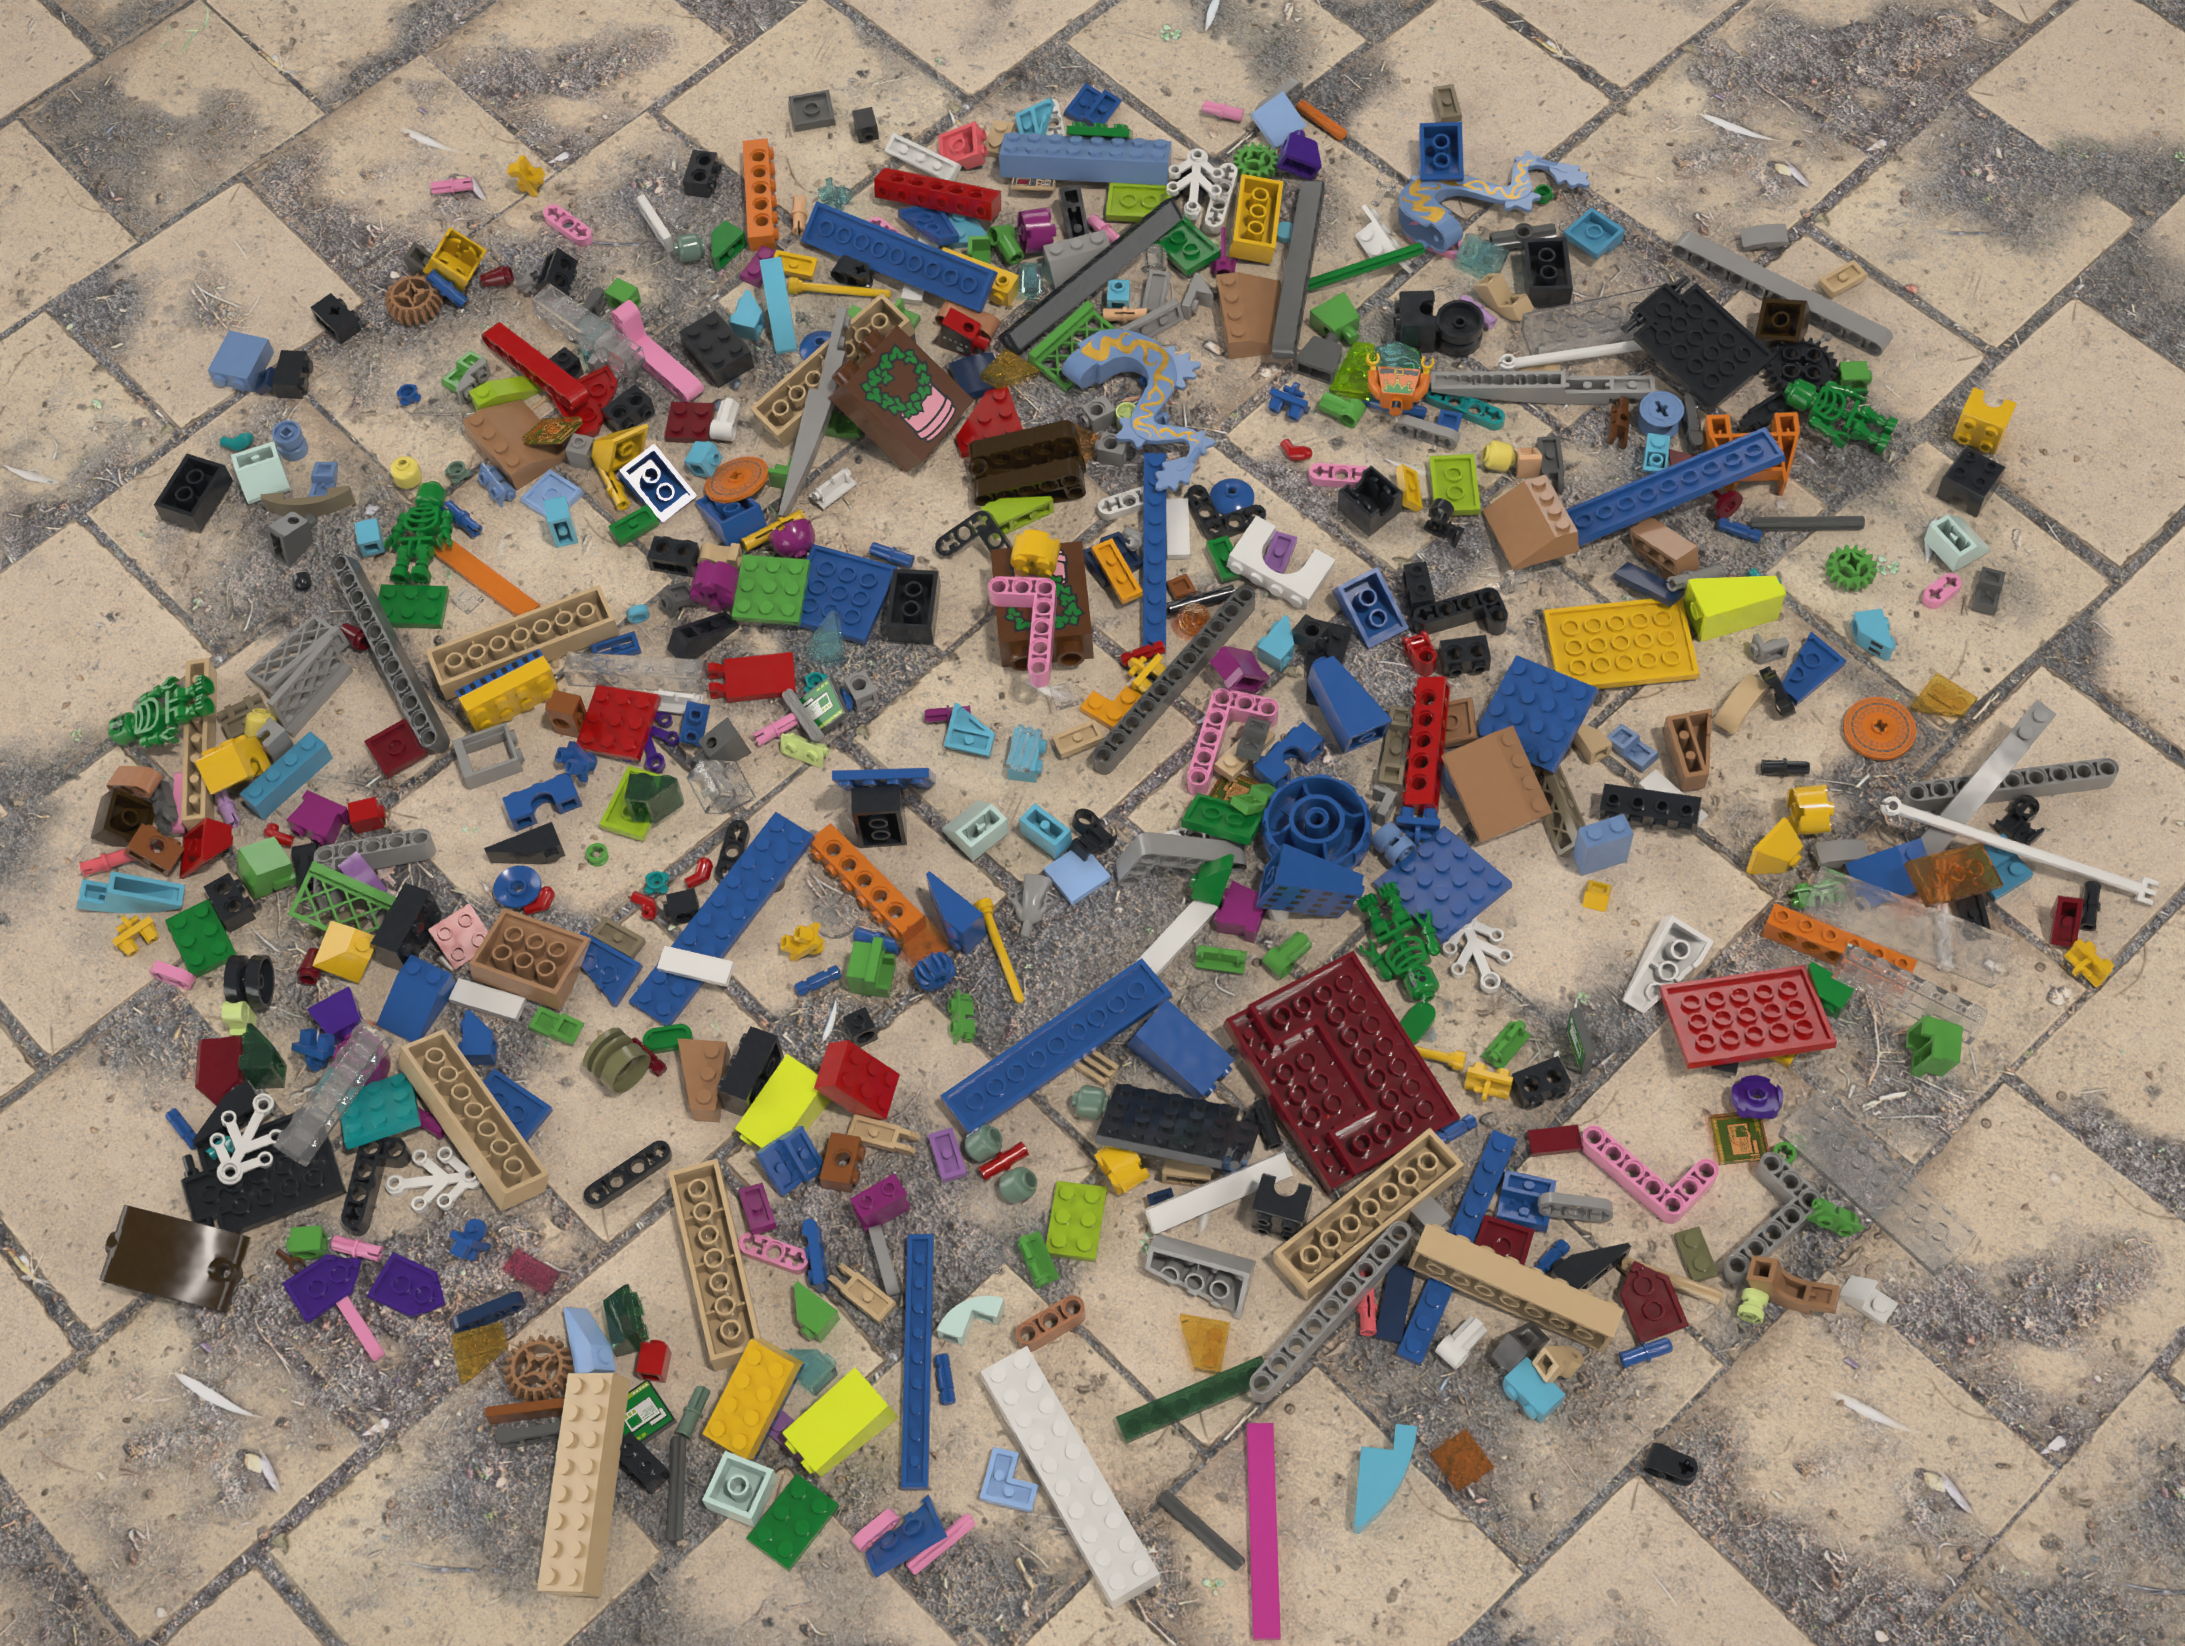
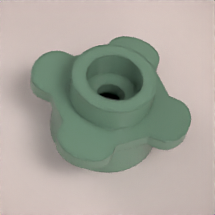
M454 461L445 469V475L451 478L453 484H458L464 478L470 477L471 471L465 468L464 462Z

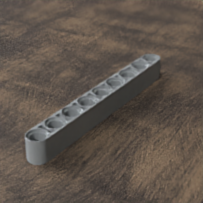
M2100 758L2014 769L2008 773L1983 804L2017 800L2021 795H2030L2035 798L2105 789L2114 782L2119 772V765L2111 758ZM1972 775L1911 783L1907 787L1902 804L1923 811L1944 809Z
M1397 1221L1391 1224L1251 1376L1249 1383L1250 1394L1256 1402L1265 1403L1271 1400L1409 1249L1411 1245V1228L1407 1223ZM1402 1234L1406 1238L1404 1240H1396L1393 1236ZM1380 1252H1385L1389 1257L1380 1259L1376 1255ZM1369 1271L1372 1275L1370 1277H1362L1359 1273ZM1346 1289H1351L1355 1294L1346 1296L1342 1292ZM1335 1308L1338 1312L1334 1315H1329L1325 1310ZM1315 1326L1320 1328L1321 1331L1312 1334L1308 1329ZM1299 1345L1303 1347V1350L1295 1353L1290 1348ZM1277 1364H1282L1286 1369L1277 1372L1273 1370V1367ZM1260 1383H1265L1269 1386L1265 1391H1259L1255 1387Z

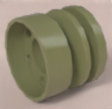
M611 1028L599 1035L589 1046L583 1058V1066L592 1072L596 1078H601V1082L614 1094H622L634 1087L643 1078L651 1062V1056L637 1043H633V1040L620 1028Z

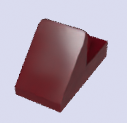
M2057 895L2050 912V917L2053 918L2049 939L2051 945L2072 947L2075 941H2077L2084 903L2083 898Z

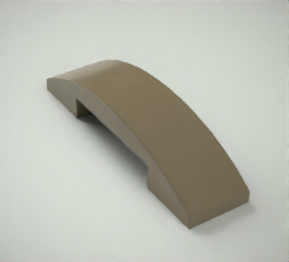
M350 486L327 488V495L292 499H286L283 492L261 494V500L266 510L280 516L295 512L302 517L308 513L317 517L334 513L355 503V497Z
M1391 705L1389 716L1392 722L1386 734L1378 784L1402 787L1407 760L1406 753L1409 748V729L1412 728L1411 708Z

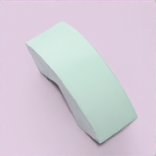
M979 1296L956 1305L939 1324L937 1329L939 1339L964 1347L974 1318L999 1326L1006 1307L1004 1298Z

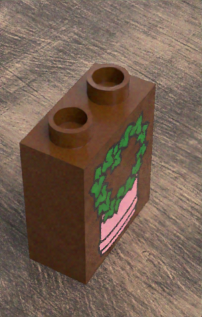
M898 325L884 335L875 328L858 345V348L865 354L856 365L849 358L832 375L831 378L839 386L828 398L901 469L907 472L926 459L974 400Z
M1082 541L1061 543L1056 571L1050 578L1055 583L1057 595L1052 662H1058L1066 667L1077 666L1085 659L1094 658ZM1013 548L991 550L993 578L999 576L1022 577L1015 574V568L1010 564ZM1028 574V576H1026L1039 578L1038 575ZM996 606L1002 667H1012L1017 671H1028L1033 608Z

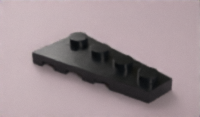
M1318 620L1329 627L1330 641L1327 647L1321 649L1317 655L1307 651V678L1313 662L1320 657L1325 656L1329 658L1334 656L1343 665L1353 633L1352 627ZM1306 683V704L1319 706L1308 683Z

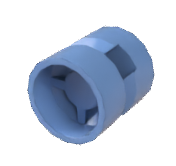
M285 420L275 425L272 430V437L278 446L281 456L287 461H298L304 458L308 453L309 447L297 422Z
M1388 822L1374 834L1370 844L1379 853H1385L1384 857L1393 866H1396V863L1402 861L1410 852L1416 850V845L1406 835L1402 836L1403 832L1393 822Z

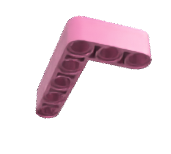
M627 300L611 312L617 338L622 349L682 402H690L704 391V387L697 377L646 335L640 311L631 300Z
M994 577L988 584L990 601L993 605L998 607L1033 608L1028 657L1029 680L1034 687H1045L1051 678L1057 606L1055 583L1050 578Z
M1219 688L1213 692L1188 771V791L1192 796H1196L1197 793L1205 795L1209 790L1215 771L1213 770L1214 763L1219 758L1229 721L1232 720L1246 724L1248 717H1253L1271 722L1270 728H1272L1278 722L1279 708L1278 703L1274 699L1226 688Z
M1595 1125L1588 1126L1583 1131L1581 1138L1582 1152L1667 1224L1678 1222L1712 1188L1718 1176V1165L1711 1159H1701L1671 1188L1601 1127ZM1595 1138L1599 1143L1592 1144L1587 1139ZM1607 1155H1615L1618 1160L1612 1161L1607 1158ZM1700 1171L1708 1172L1711 1177L1702 1176ZM1626 1172H1635L1638 1177L1632 1178ZM1653 1188L1658 1194H1649L1646 1189ZM1683 1188H1690L1694 1194H1686ZM1672 1205L1676 1207L1678 1211L1671 1212L1666 1208V1206Z

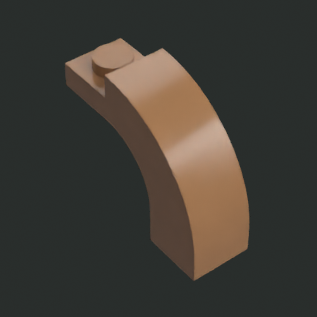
M1752 1255L1746 1280L1751 1288L1768 1294L1769 1301L1807 1314H1812V1310L1836 1313L1841 1293L1839 1285L1798 1278L1785 1271L1778 1259Z

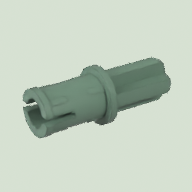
M697 1386L688 1406L683 1408L685 1412L675 1431L677 1435L691 1439L699 1418L703 1417L702 1411L710 1395L708 1388L704 1386Z

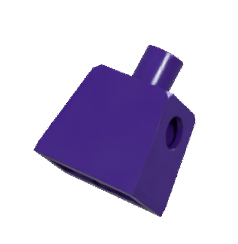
M1296 130L1289 133L1282 143L1276 168L1308 180H1313L1322 167L1318 144L1315 140L1305 137L1303 130Z
M349 986L307 1009L314 1022L324 1033L335 1035V1045L342 1043L345 1040L344 1037L348 1034L366 1029L358 1001Z

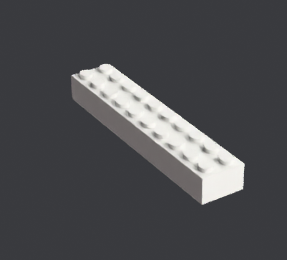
M1025 1346L982 1370L983 1383L1112 1609L1119 1607L1160 1583V1573L1029 1348Z

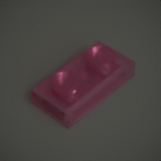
M518 1247L502 1268L505 1273L544 1297L560 1277L557 1271Z

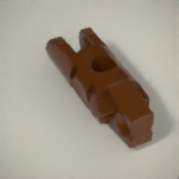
M1623 396L1611 407L1607 444L1610 445L1614 443L1616 437L1619 438L1618 447L1620 449H1626L1630 424L1629 399Z

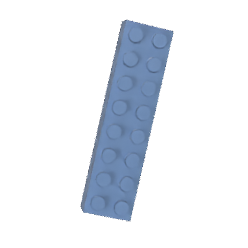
M1004 133L999 153L1000 177L1167 185L1169 181L1168 169L1171 166L1172 141L1163 139L1145 140L1142 138L1124 139L1121 137L1103 138L1101 136L1082 137L1080 135Z

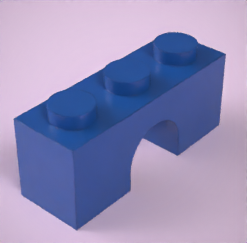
M1304 722L1298 727L1291 728L1281 742H1276L1266 756H1261L1259 762H1255L1254 778L1261 784L1269 783L1276 789L1284 787L1291 780V768L1285 761L1290 758H1297L1308 765L1323 751L1324 738Z
M568 773L556 775L553 779L542 783H535L529 788L512 792L502 798L515 832L538 824L535 813L542 804H554L557 806L560 815L582 807L571 775Z

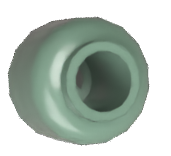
M695 233L679 235L677 243H673L674 256L679 255L681 262L700 261L702 255H705L703 238H699Z
M1083 1085L1079 1092H1074L1072 1107H1076V1113L1079 1117L1099 1120L1105 1114L1110 1096L1106 1095L1104 1088Z
M983 1124L966 1135L965 1151L970 1158L978 1162H985L1001 1151L1002 1135L997 1128Z
M1016 1167L1001 1175L999 1180L1000 1193L1011 1203H1019L1029 1199L1036 1192L1037 1178L1026 1167Z

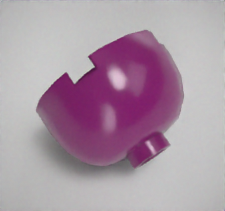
M807 519L786 523L782 531L779 532L777 528L769 534L768 537L774 550L785 558L794 557V559H802L806 557L807 552L815 542L814 528L811 521H807Z

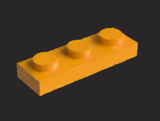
M1112 538L1092 547L1094 557L1122 605L1143 596L1142 589Z

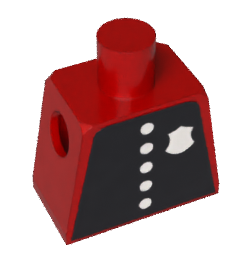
M952 307L941 323L939 347L967 357L972 356L976 348L987 352L991 340L981 336L982 325Z

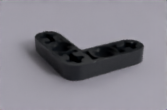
M1193 485L1187 491L1188 504L1205 538L1209 541L1227 535L1230 538L1244 533L1255 518V516H1252L1253 514L1266 520L1265 508L1257 504L1219 516L1205 487ZM1194 494H1197L1198 496H1201V503H1200V504H1199V501H1198L1197 497L1194 496ZM1202 510L1212 512L1208 517H1203L1199 513ZM1232 520H1239L1241 522V525L1238 527H1233L1229 524V522Z
M986 510L975 512L939 537L935 543L936 551L942 556H950L979 536L990 553L991 550L1001 549L1004 545L1007 548H1013L993 515ZM980 515L982 517H987V520L985 521L986 526L982 524L974 528L969 523L970 521L972 522V524H976L977 522H979ZM962 527H967L970 530V537L966 540L959 536V530ZM993 533H997L1001 538L998 546H993L990 543V536ZM955 538L957 542L949 546L950 551L942 549L944 545L943 540L949 542Z
M743 820L732 821L727 828L716 866V875L719 882L724 878L723 873L730 870L747 849L750 830L748 824ZM739 829H743V832L739 833L738 842L736 841L735 832H738ZM731 848L740 850L739 854L735 857H729L727 852ZM785 880L781 882L774 893L783 889Z

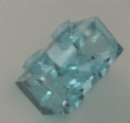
M1466 233L1456 258L1462 260L1461 264L1466 267L1473 268L1475 266L1479 268L1480 273L1483 275L1487 273H1501L1510 250L1474 233Z

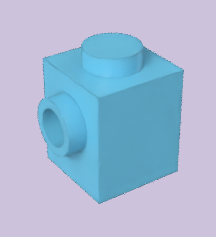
M1108 280L1107 308H1123V306L1130 308V280Z
M695 441L684 463L694 476L712 477L723 457L714 443Z
M377 518L354 523L357 543L363 557L386 552L383 545L382 529Z

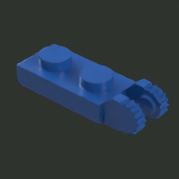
M808 1218L802 1224V1234L806 1237L809 1246L805 1247L806 1258L808 1262H811L812 1270L808 1271L810 1285L815 1286L820 1294L829 1290L822 1231L814 1219Z

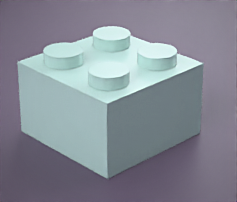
M725 1451L702 1501L710 1511L755 1527L761 1518L778 1478L773 1469Z

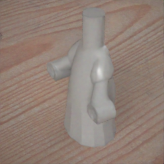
M1024 874L1022 904L1018 901L1019 897L1016 892L1008 894L1010 902L1016 908L1019 920L1023 922L1020 933L1021 938L1029 939L1032 925L1042 920L1043 914L1055 906L1053 898L1046 897L1052 882L1046 876Z

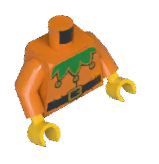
M1368 353L1366 357V364L1370 366V370H1367L1368 389L1375 399L1380 401V407L1389 409L1391 415L1399 416L1403 410H1411L1414 403L1419 402L1427 394L1431 378L1429 372L1435 367L1433 358L1430 366L1424 365L1425 356L1421 359L1423 373H1421V369L1379 366L1378 370H1376L1380 356L1376 353L1377 361L1371 362Z

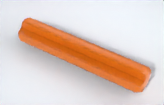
M1305 100L1297 103V111L1339 141H1342L1347 136L1346 129Z

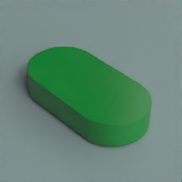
M1427 1002L1416 1003L1400 1023L1414 1046L1420 1042L1435 1021L1436 1011Z
M685 1024L649 1029L644 1034L643 1044L654 1054L679 1050L678 1039H693L691 1029Z

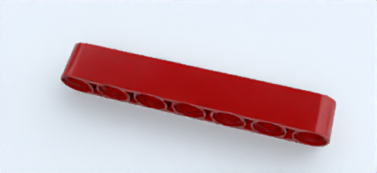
M496 323L481 334L484 343L493 352L569 410L574 411L590 399V394L584 385L502 323Z

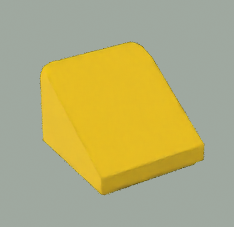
M1588 880L1582 906L1605 912L1612 885Z

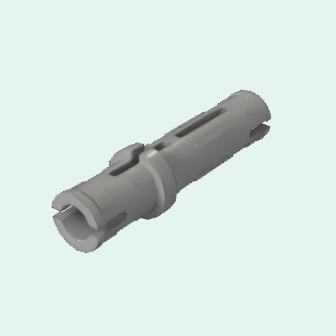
M1716 563L1694 571L1685 570L1680 575L1668 577L1667 581L1670 583L1666 584L1670 591H1676L1686 588L1689 579L1721 578L1725 575L1722 572L1725 571V568L1721 563Z

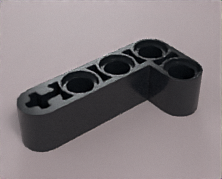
M1487 587L1416 608L1413 613L1412 629L1417 635L1420 634V631L1424 630L1429 635L1482 620L1489 634L1499 636L1506 631L1508 612L1499 592L1494 588Z
M385 1137L359 1146L341 1214V1221L351 1235L357 1237L368 1232L385 1167L404 1168L411 1162V1151L402 1139ZM373 1148H378L376 1152L369 1154ZM402 1150L399 1155L393 1156L396 1151ZM372 1171L369 1176L363 1177L366 1172ZM366 1194L364 1199L357 1201L358 1197Z

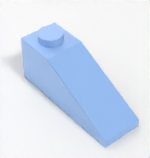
M573 1307L564 1308L575 1373L615 1372L616 1367L612 1346L589 1310Z

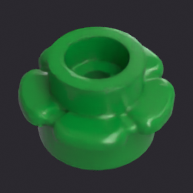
M1546 184L1538 185L1533 191L1541 195L1540 200L1535 201L1539 204H1547L1554 197L1551 187Z

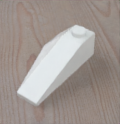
M1672 915L1664 916L1643 954L1622 1001L1639 1012L1645 1013L1661 999L1659 993L1660 985L1679 983L1684 979V976L1702 963L1714 941Z

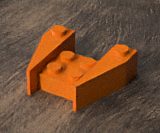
M1797 412L1775 413L1770 426L1771 432L1769 433L1785 454L1786 461L1726 485L1727 492L1736 491L1738 482L1777 481L1779 496H1783L1800 433ZM1729 414L1707 415L1703 426L1705 450H1711L1749 433H1732Z

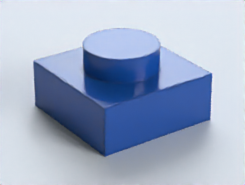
M1441 409L1437 424L1459 432L1463 413Z

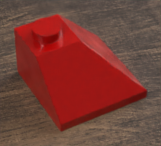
M206 817L183 836L182 847H184V850L181 853L179 878H186L230 848L233 843L232 825Z

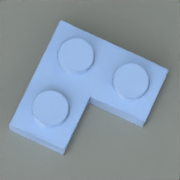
M993 1447L980 1494V1501L1032 1513L1039 1485L1014 1479L1020 1457L1018 1452Z

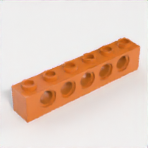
M768 138L743 141L747 232L751 252L758 251L762 245L770 249H776L779 231L778 227H775V224H778L777 211H774V208L777 207L776 194L773 195V191H776L775 178L772 179V175H775L774 162L771 163V160L774 159V149L769 147Z
M831 823L814 836L815 839L811 843V850L809 851L811 856L817 862L821 861L825 865L826 871L833 878L836 876L840 880V884L846 892H852L856 896V900L862 908L865 909L867 907L872 912L871 915L878 924L883 923L887 927V931L893 939H899L905 945L926 927L924 915ZM834 852H838V853H839V854H837V855H835V856H831V855H830V854H832V853H834ZM847 868H854L852 871H845ZM864 883H870V885L866 887L861 886ZM881 898L886 899L883 902H876L878 899ZM895 914H901L898 918H892Z
M1777 903L1774 904L1762 933V937L1901 993H1904L1917 963V960Z

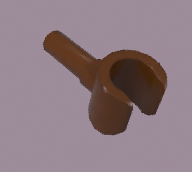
M281 1249L276 1250V1254L289 1264L293 1274L298 1273L294 1269L295 1264L301 1263L306 1267L302 1258H293Z

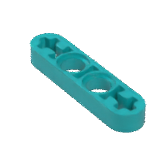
M1429 384L1428 392L1424 396L1426 403L1442 410L1463 413V419L1489 430H1499L1504 426L1505 413L1503 410L1472 397L1442 393L1431 396L1435 392H1431V384ZM1456 399L1460 401V404L1452 406L1449 404V401ZM1478 408L1481 412L1472 414L1469 412V409Z

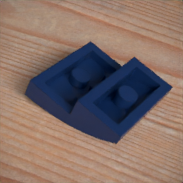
M993 352L968 356L956 360L948 366L955 382L971 398H982L986 391L1007 386Z
M1119 531L1100 539L1099 544L1111 538L1113 539L1132 573L1143 566V560L1136 551H1131L1126 547L1128 542ZM1092 547L1084 549V563L1103 588L1110 586L1108 579L1092 553Z

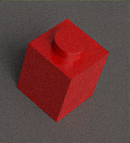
M376 797L347 803L350 823L356 834L384 828L383 819L387 818L386 810L383 804H379Z
M650 1340V1342L641 1343L636 1373L640 1380L645 1381L649 1379L652 1382L666 1383L672 1352L665 1342Z

